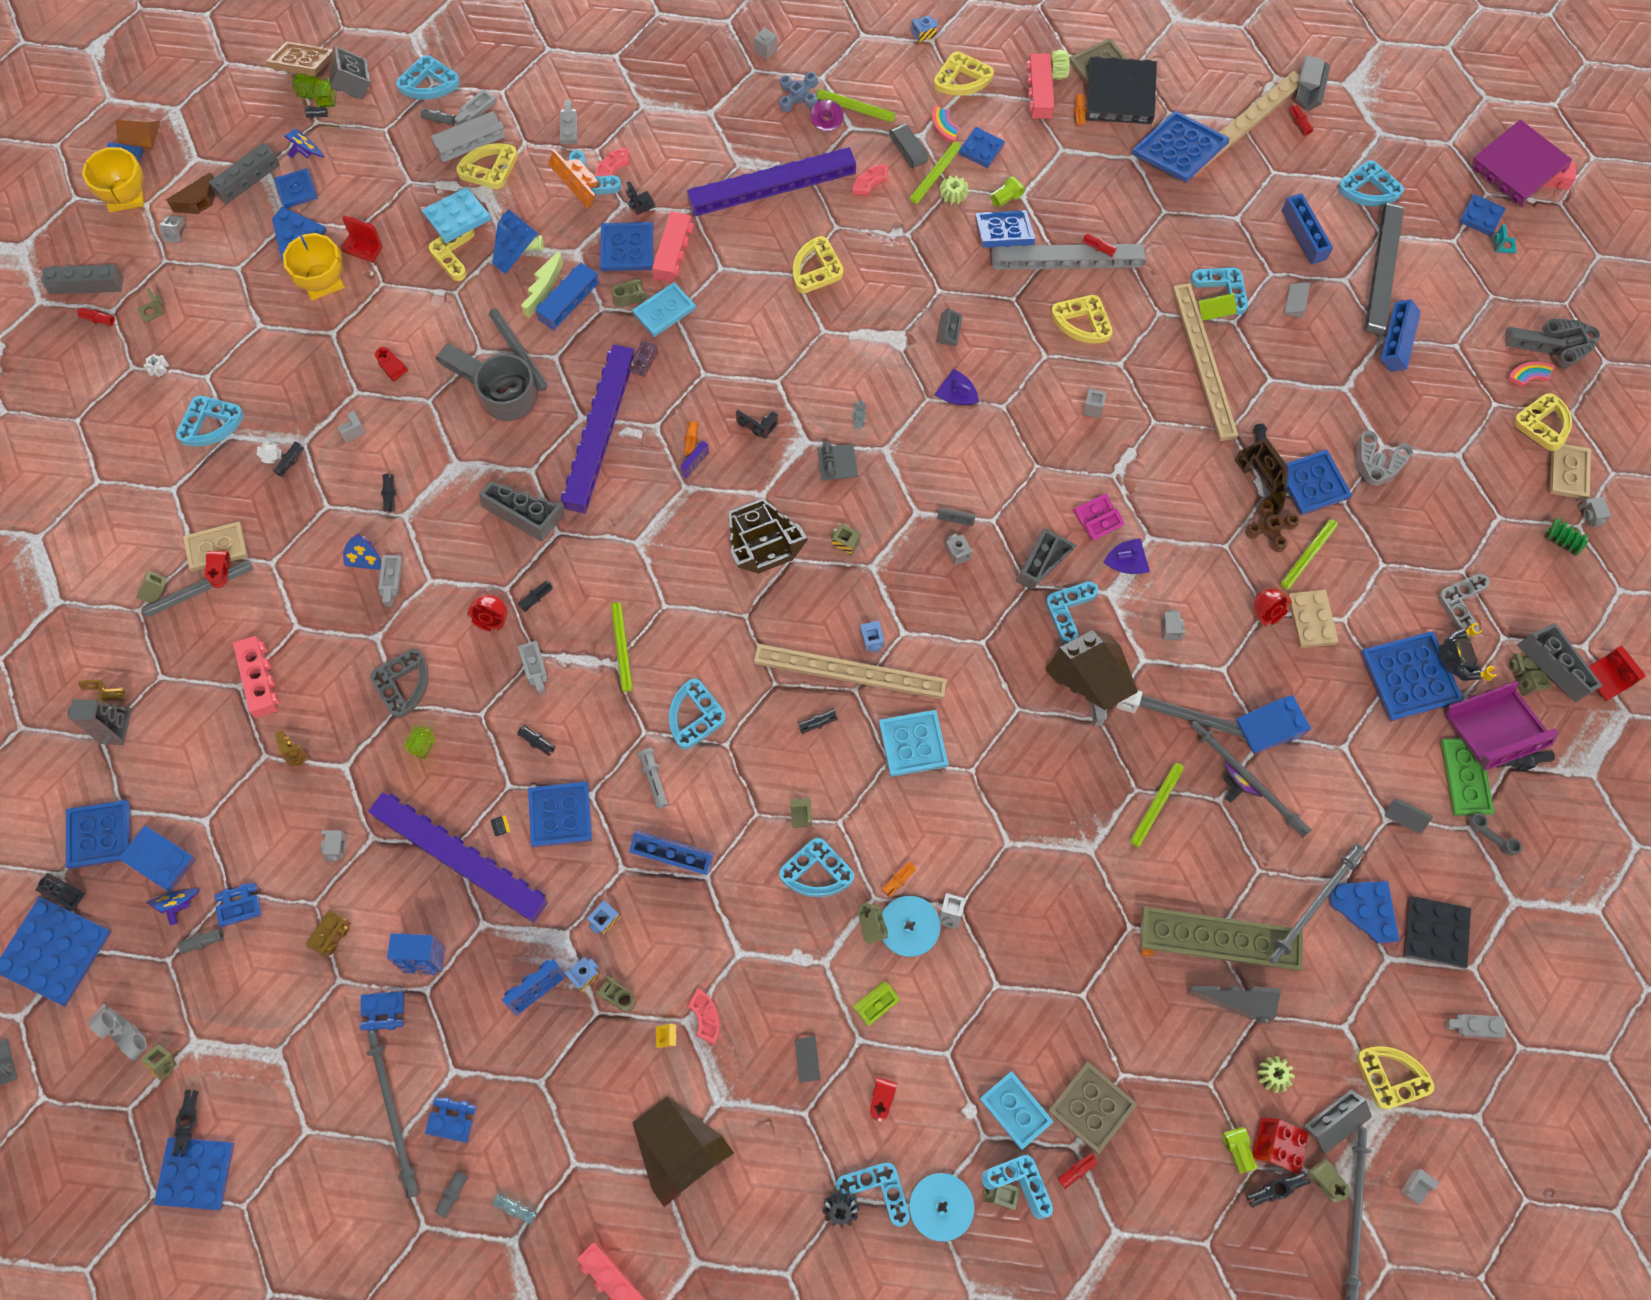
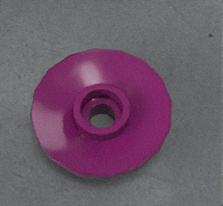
M832 100L819 101L811 110V121L821 131L831 132L841 126L844 119L842 108Z

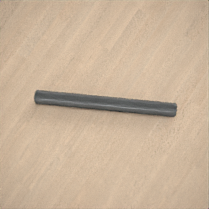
M491 309L489 313L490 318L514 354L522 358L529 365L538 390L545 391L548 384L498 309Z
M245 560L228 568L227 581L253 569L251 562ZM203 579L142 608L143 613L146 617H150L213 587L207 579Z
M1144 695L1141 696L1140 707L1187 721H1196L1201 725L1244 737L1237 723Z

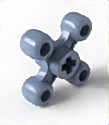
M808 72L803 82H793L792 78L788 75L781 77L780 86L785 92L790 91L788 96H784L779 100V106L783 112H790L793 109L794 103L801 104L805 102L809 109L813 108L818 102V98L814 93H808V90L818 85L817 74L815 72Z

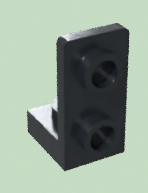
M626 182L627 189L625 191L629 198L627 203L629 208L635 211L636 215L655 208V202L648 191L637 195L631 182Z
M737 410L736 421L741 427L750 429L754 435L766 439L778 424V414L772 411L762 419L760 424Z
M46 873L40 879L35 891L74 911L85 895L84 892L49 873Z

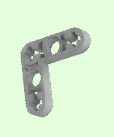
M1476 574L1442 590L1438 596L1439 603L1457 631L1477 623L1463 601L1483 592L1489 586L1490 580L1484 574ZM1477 581L1483 583V585L1479 584L1473 587ZM1459 587H1466L1468 594L1461 593ZM1453 593L1455 594L1451 599L1445 598V595L1450 596ZM1454 609L1461 610L1463 617H1457L1454 614ZM1477 625L1476 627H1474V630H1475L1476 632H1478V630H1479V626H1478V625Z

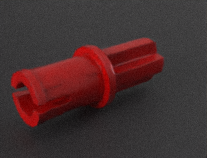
M1292 105L1289 108V112L1295 120V125L1299 126L1304 136L1311 134L1314 128L1308 122L1307 115L1303 114L1298 105Z
M1088 233L1083 237L1082 242L1096 249V252L1100 251L1111 258L1117 250V247L1105 242L1103 238L1099 239Z
M81 307L77 310L79 318L90 320L95 324L102 323L113 326L115 323V316L101 313L97 309L93 311Z
M1088 1154L1077 1164H1072V1167L1058 1177L1057 1180L1066 1190L1079 1178L1083 1179V1175L1097 1165V1160L1092 1154Z

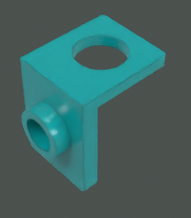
M1502 224L1493 237L1495 252L1515 254L1517 252L1515 238L1507 237L1506 225ZM1505 242H1509L1511 244L1510 249L1503 247Z

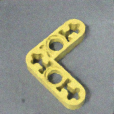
M474 229L461 235V237H457L453 243H445L439 237L429 245L431 255L455 281L465 279L466 270L464 265L451 251L472 239L475 235ZM446 258L452 259L450 263L443 262Z

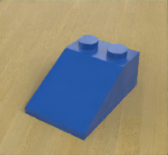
M1293 695L1278 699L1236 719L1253 754L1299 739L1311 730Z
M146 825L118 858L170 893L196 860L192 855Z

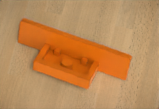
M553 150L548 165L586 208H590L595 197L590 188L597 187L598 180L579 159L565 161L556 150Z

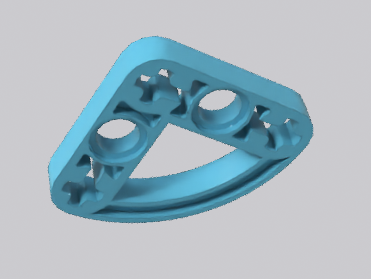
M425 55L397 79L396 84L399 92L405 96L427 100L451 93L460 85V80L456 72L433 57ZM438 70L444 71L442 74H435ZM415 72L420 73L419 76L413 77L412 74ZM428 75L442 84L433 88H415Z
M1367 161L1342 179L1338 186V191L1345 198L1365 206H1383L1386 203L1398 200L1404 188L1378 163ZM1354 176H1360L1363 180H1356ZM1378 178H1384L1386 183L1380 182ZM1370 181L1385 195H1367L1356 190Z
M196 396L192 399L181 421L176 437L181 444L187 446L214 444L228 437L236 430L244 418V413L236 404L205 396ZM216 406L222 407L220 412H213ZM206 416L227 421L223 426L211 433L198 435ZM192 417L198 418L197 422L193 424L189 423V420Z
M698 679L687 681L674 696L669 711V724L672 736L681 749L688 750L725 724V712ZM692 685L698 688L699 697L694 690L691 691ZM688 695L703 716L682 731H679L678 712L683 700ZM703 699H709L711 705L709 707H702L700 702ZM715 714H716L717 716L721 715V716H720L721 720L718 721V720L716 719V720L712 721V720L714 719V716H713V715H715ZM707 719L709 720V722H711L712 727H710L709 723L706 721ZM703 724L707 727V730L704 733H698L696 727ZM691 730L697 738H694L693 735L691 736ZM682 737H690L689 743L682 742Z
M815 838L780 869L779 877L785 886L798 894L808 897H828L848 888L854 881V872L823 839ZM814 844H816L817 846L821 844V850L824 854L827 851L829 852L823 857L822 860L820 859L822 857L821 852L818 850L815 852L813 851ZM799 857H807L809 863L806 866H800L797 863ZM833 857L837 860V865L832 868L828 867L826 860ZM818 862L837 883L825 887H810L796 880ZM794 863L796 869H798L800 872L798 873L797 870H794L792 872L793 878L790 879L789 877H787L785 879L784 871L790 872L793 869V866L791 864ZM840 865L843 866L841 868L843 874H850L849 881H847L846 879H844L843 881L841 880L842 875L839 871H837Z

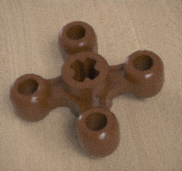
M1263 500L1258 505L1257 511L1263 516L1264 522L1261 524L1256 522L1249 523L1245 529V534L1250 539H1255L1260 534L1271 537V548L1275 552H1282L1287 547L1288 542L1281 535V530L1296 529L1300 518L1298 515L1291 513L1282 519L1280 516L1273 514V503L1269 500Z

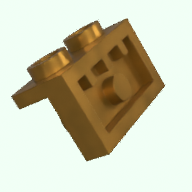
M282 730L274 732L280 755L289 767L300 766L309 760L299 744L295 745L289 735L286 736Z
M328 910L305 945L327 959L329 955L336 951L337 943L341 937L343 938L347 935L351 923Z

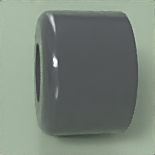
M498 354L486 359L478 367L474 378L475 388L482 407L491 417L501 421H514L526 416L533 409L537 400V389L532 371L522 358L512 354ZM515 387L513 389H508L505 393L498 394L499 391L503 388Z

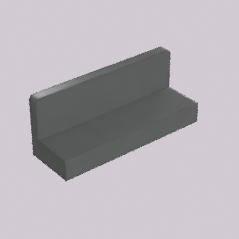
M1327 62L1324 63L1318 87L1309 91L1299 83L1296 101L1308 111L1322 104L1330 71V65Z
M1508 327L1506 330V346L1553 355H1559L1566 347V340L1547 337L1542 332Z
M1351 1089L1304 1125V1129L1317 1140L1320 1150L1326 1154L1367 1122L1372 1115L1367 1101Z

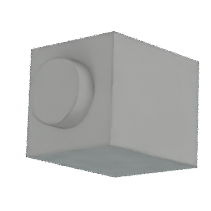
M763 28L754 37V52L768 60L777 51V35Z

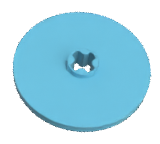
M903 896L893 900L886 906L882 914L888 929V938L882 940L892 952L904 957H917L928 952L936 944L940 934V919L935 908L929 902L916 896ZM906 922H910V924H915L913 926V931H910V929H905Z
M946 1173L929 1175L922 1179L912 1192L909 1204L911 1219L918 1231L931 1240L940 1242L954 1240L965 1233L973 1220V1196L966 1184L953 1175ZM938 1201L940 1203H947V1206L945 1207L947 1210L946 1213H944L943 1211L938 1212L936 1210L938 1208Z

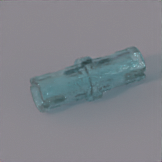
M858 401V403L855 402L852 418H854L853 426L856 429H861L860 427L863 428L865 425L864 420L867 413L865 412L866 404L863 401Z
M501 1193L496 1195L492 1206L508 1213L509 1217L518 1218L528 1225L534 1222L537 1212L521 1205L520 1201H513Z

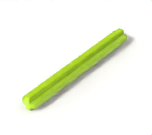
M819 89L817 92V98L820 100H832L839 106L891 123L895 119L894 112L823 89Z
M953 142L910 196L912 204L916 205L920 202L961 148L959 142Z
M1330 519L1282 580L1280 583L1282 588L1289 590L1338 526L1336 521Z
M617 602L611 604L621 688L623 692L632 691V682L621 603Z
M1179 763L1173 765L1131 838V845L1137 848L1140 847L1184 770L1183 765Z

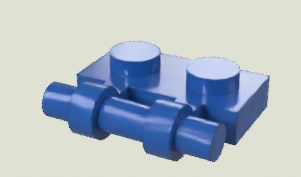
M256 883L241 884L238 888L231 890L227 888L222 890L221 893L214 894L216 902L223 901L222 905L216 906L218 923L221 928L262 916L259 896H250V892L258 890ZM242 896V899L232 902L233 897Z
M404 992L361 995L360 1016L369 1017L368 1022H360V1030H373L376 1032L377 1029L395 1030L398 1027H404V1020L396 1019V1014L404 1013ZM388 1015L387 1020L377 1021V1016Z
M435 1097L433 1106L440 1107V1112L430 1113L425 1134L468 1143L473 1121L466 1120L467 1113L475 1115L477 1106L470 1105L466 1101L461 1103L451 1101V1098L443 1097V1099ZM448 1110L459 1111L458 1118L448 1116Z

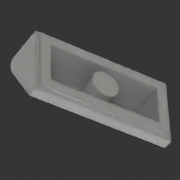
M1306 55L1299 82L1311 91L1320 85L1325 61Z
M1310 283L1290 284L1284 314L1302 318L1306 309Z

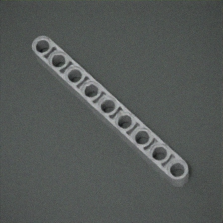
M1111 244L1117 247L1112 258L1100 251L1096 252V249L1088 245L999 246L991 250L992 267L997 270L1139 268L1146 264L1145 247L1142 244Z

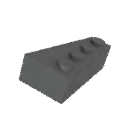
M491 481L479 494L481 507L541 542L564 516L563 504L551 503L548 502V499L542 497L540 499L530 496L529 493L513 491V488Z
M1556 623L1530 634L1517 644L1574 702L1589 696L1603 686Z
M73 699L71 706L68 708V719L100 744L124 745L132 708L97 700Z

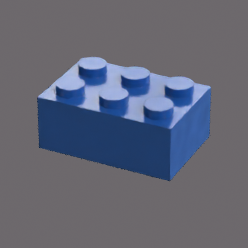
M390 933L387 959L394 966H397L399 970H403L402 973L415 974V971H423L425 975H436V972L443 971L445 947L433 935Z

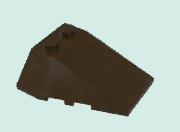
M1266 437L1240 450L1234 460L1244 474L1255 468L1258 469L1273 490L1267 500L1273 503V514L1279 516L1285 505L1289 467Z
M763 498L729 511L731 556L740 569L759 574L794 560L808 541L800 525L794 524L789 520V517L780 514L777 508Z
M1091 630L1061 646L1045 668L1046 672L1057 684H1063L1069 687L1073 693L1085 696L1087 701L1103 710H1107L1138 693L1121 646L1107 633Z
M668 1096L632 1122L651 1189L664 1208L712 1168L719 1166L734 1154L722 1135Z

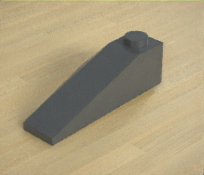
M1191 986L1187 989L1188 994L1245 1018L1256 1020V1023L1267 1024L1276 1018L1281 989L1252 987V989L1242 991L1240 987L1225 988V991H1221V987Z

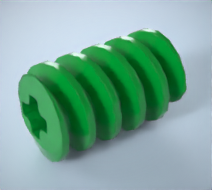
M1561 518L1555 519L1545 533H1549L1548 540L1555 537V544L1562 541L1561 548L1569 545L1568 552L1575 549L1574 556L1579 555L1590 540H1587L1588 535L1583 534L1580 536L1581 530H1576L1573 533L1574 526L1567 528V522L1560 524Z

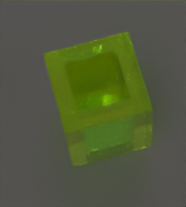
M297 73L292 81V88L297 97L317 100V93L319 94L321 89L317 75L307 76L306 74Z
M329 79L315 80L314 98L318 107H335L337 91L330 86Z
M414 726L403 747L407 753L425 760L436 739L432 734V730L424 726L421 728Z

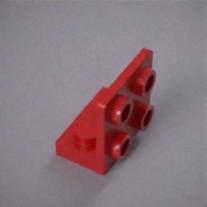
M344 215L342 220L349 235L341 246L342 252L374 263L383 248L375 226L368 222L359 221L355 217Z
M1622 645L1588 666L1603 685L1597 691L1605 701L1612 699L1646 677Z
M1261 1117L1252 1154L1253 1158L1257 1162L1275 1164L1298 1174L1302 1168L1308 1132L1281 1119Z

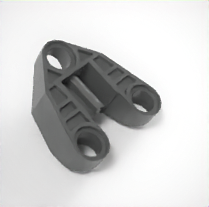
M1550 319L1542 326V330L1547 337L1566 340V348L1570 349L1564 350L1557 356L1559 365L1565 370L1585 358L1594 349L1600 337L1597 328L1579 320ZM1586 333L1592 334L1594 338L1590 339Z

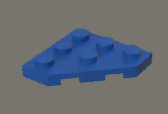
M283 206L272 218L282 261L283 253L288 244L297 237H301L308 250L302 235L312 233L324 235L327 232L325 226Z
M509 209L501 216L497 223L492 263L504 274L508 272L538 234Z
M1388 881L1336 885L1328 896L1330 907L1343 914L1350 923L1359 930H1363L1375 943L1399 942Z

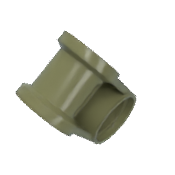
M640 279L616 284L612 287L613 304L617 307L640 303L647 298L646 292L642 289V281Z
M862 903L858 907L857 915L864 941L870 944L888 938V929L885 925L881 908L876 904Z
M606 976L605 983L595 994L623 1012L632 1011L636 1005L633 994L616 980ZM629 996L630 1002L627 1005H621V999Z
M1322 1159L1308 1171L1309 1177L1329 1200L1339 1202L1348 1198L1350 1194L1348 1184L1341 1178L1327 1159ZM1336 1187L1340 1188L1339 1195L1334 1193Z

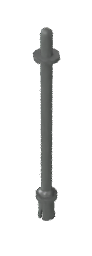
M1193 721L1191 723V727L1202 737L1200 743L1202 744L1206 741L1286 818L1287 826H1291L1302 838L1312 830L1299 818L1300 815L1298 813H1291L1211 736L1214 732L1213 730L1207 732L1198 722Z
M1354 844L1350 852L1341 858L1342 865L1285 939L1283 941H1275L1277 949L1269 959L1272 964L1277 963L1283 954L1290 955L1292 951L1291 943L1346 872L1354 870L1357 866V861L1365 853V849L1362 846Z
M370 1030L367 1036L371 1050L367 1052V1056H373L401 1166L398 1177L399 1180H402L405 1197L408 1199L420 1194L415 1179L416 1170H413L409 1165L381 1055L385 1051V1047H379L376 1032Z
M1365 1127L1359 1129L1358 1146L1352 1147V1150L1357 1152L1350 1268L1349 1276H1347V1279H1344V1284H1346L1345 1300H1359L1360 1287H1362L1358 1272L1366 1154L1372 1153V1149L1366 1148L1367 1129Z

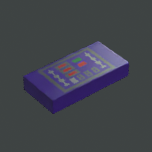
M702 441L680 466L681 475L686 479L709 454V447L706 442Z

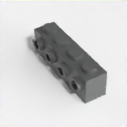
M263 142L209 181V184L214 194L227 205L279 167L280 164L275 153Z
M111 264L43 267L41 283L50 294L122 292L123 276L116 265Z

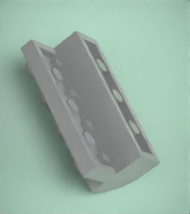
M492 111L432 135L430 139L440 160L445 162L478 147L502 139L505 135L502 122L498 121L495 112Z

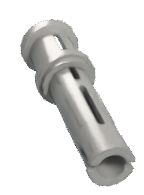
M652 748L644 749L637 753V757L640 758L642 763V773L647 776L656 808L661 809L669 804L667 803L657 772L659 765L655 762L654 750Z

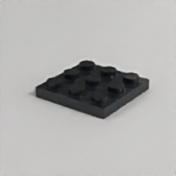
M1414 896L1408 897L1403 957L1463 969L1467 968L1471 908Z

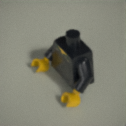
M1479 623L1472 624L1467 630L1461 629L1448 634L1443 641L1444 644L1438 647V656L1443 661L1445 670L1456 675L1462 681L1480 680L1482 677L1486 681H1491L1497 675L1489 673L1495 669L1493 666H1489L1483 672H1480V666L1471 640L1468 635L1475 637L1482 632V630L1479 632L1474 630V627L1479 625Z

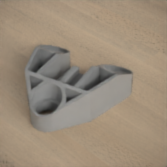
M1368 430L1363 432L1357 441L1356 469L1369 484L1378 486L1393 480L1413 454V449L1408 444H1399L1387 463L1386 469L1384 465L1387 456L1384 453H1377L1372 464L1371 461L1378 437L1375 432ZM1365 436L1370 437L1373 442H1372V443H1367V442H1365V441H1364V437H1365ZM1400 449L1406 450V452L1408 453V455H1407V456H1402V455L1399 453V450H1400Z
M103 1004L88 1019L89 1028L96 1035L103 1039L110 1035L121 1051L130 1059L136 1061L146 1050L145 1036L135 1025L107 1005Z

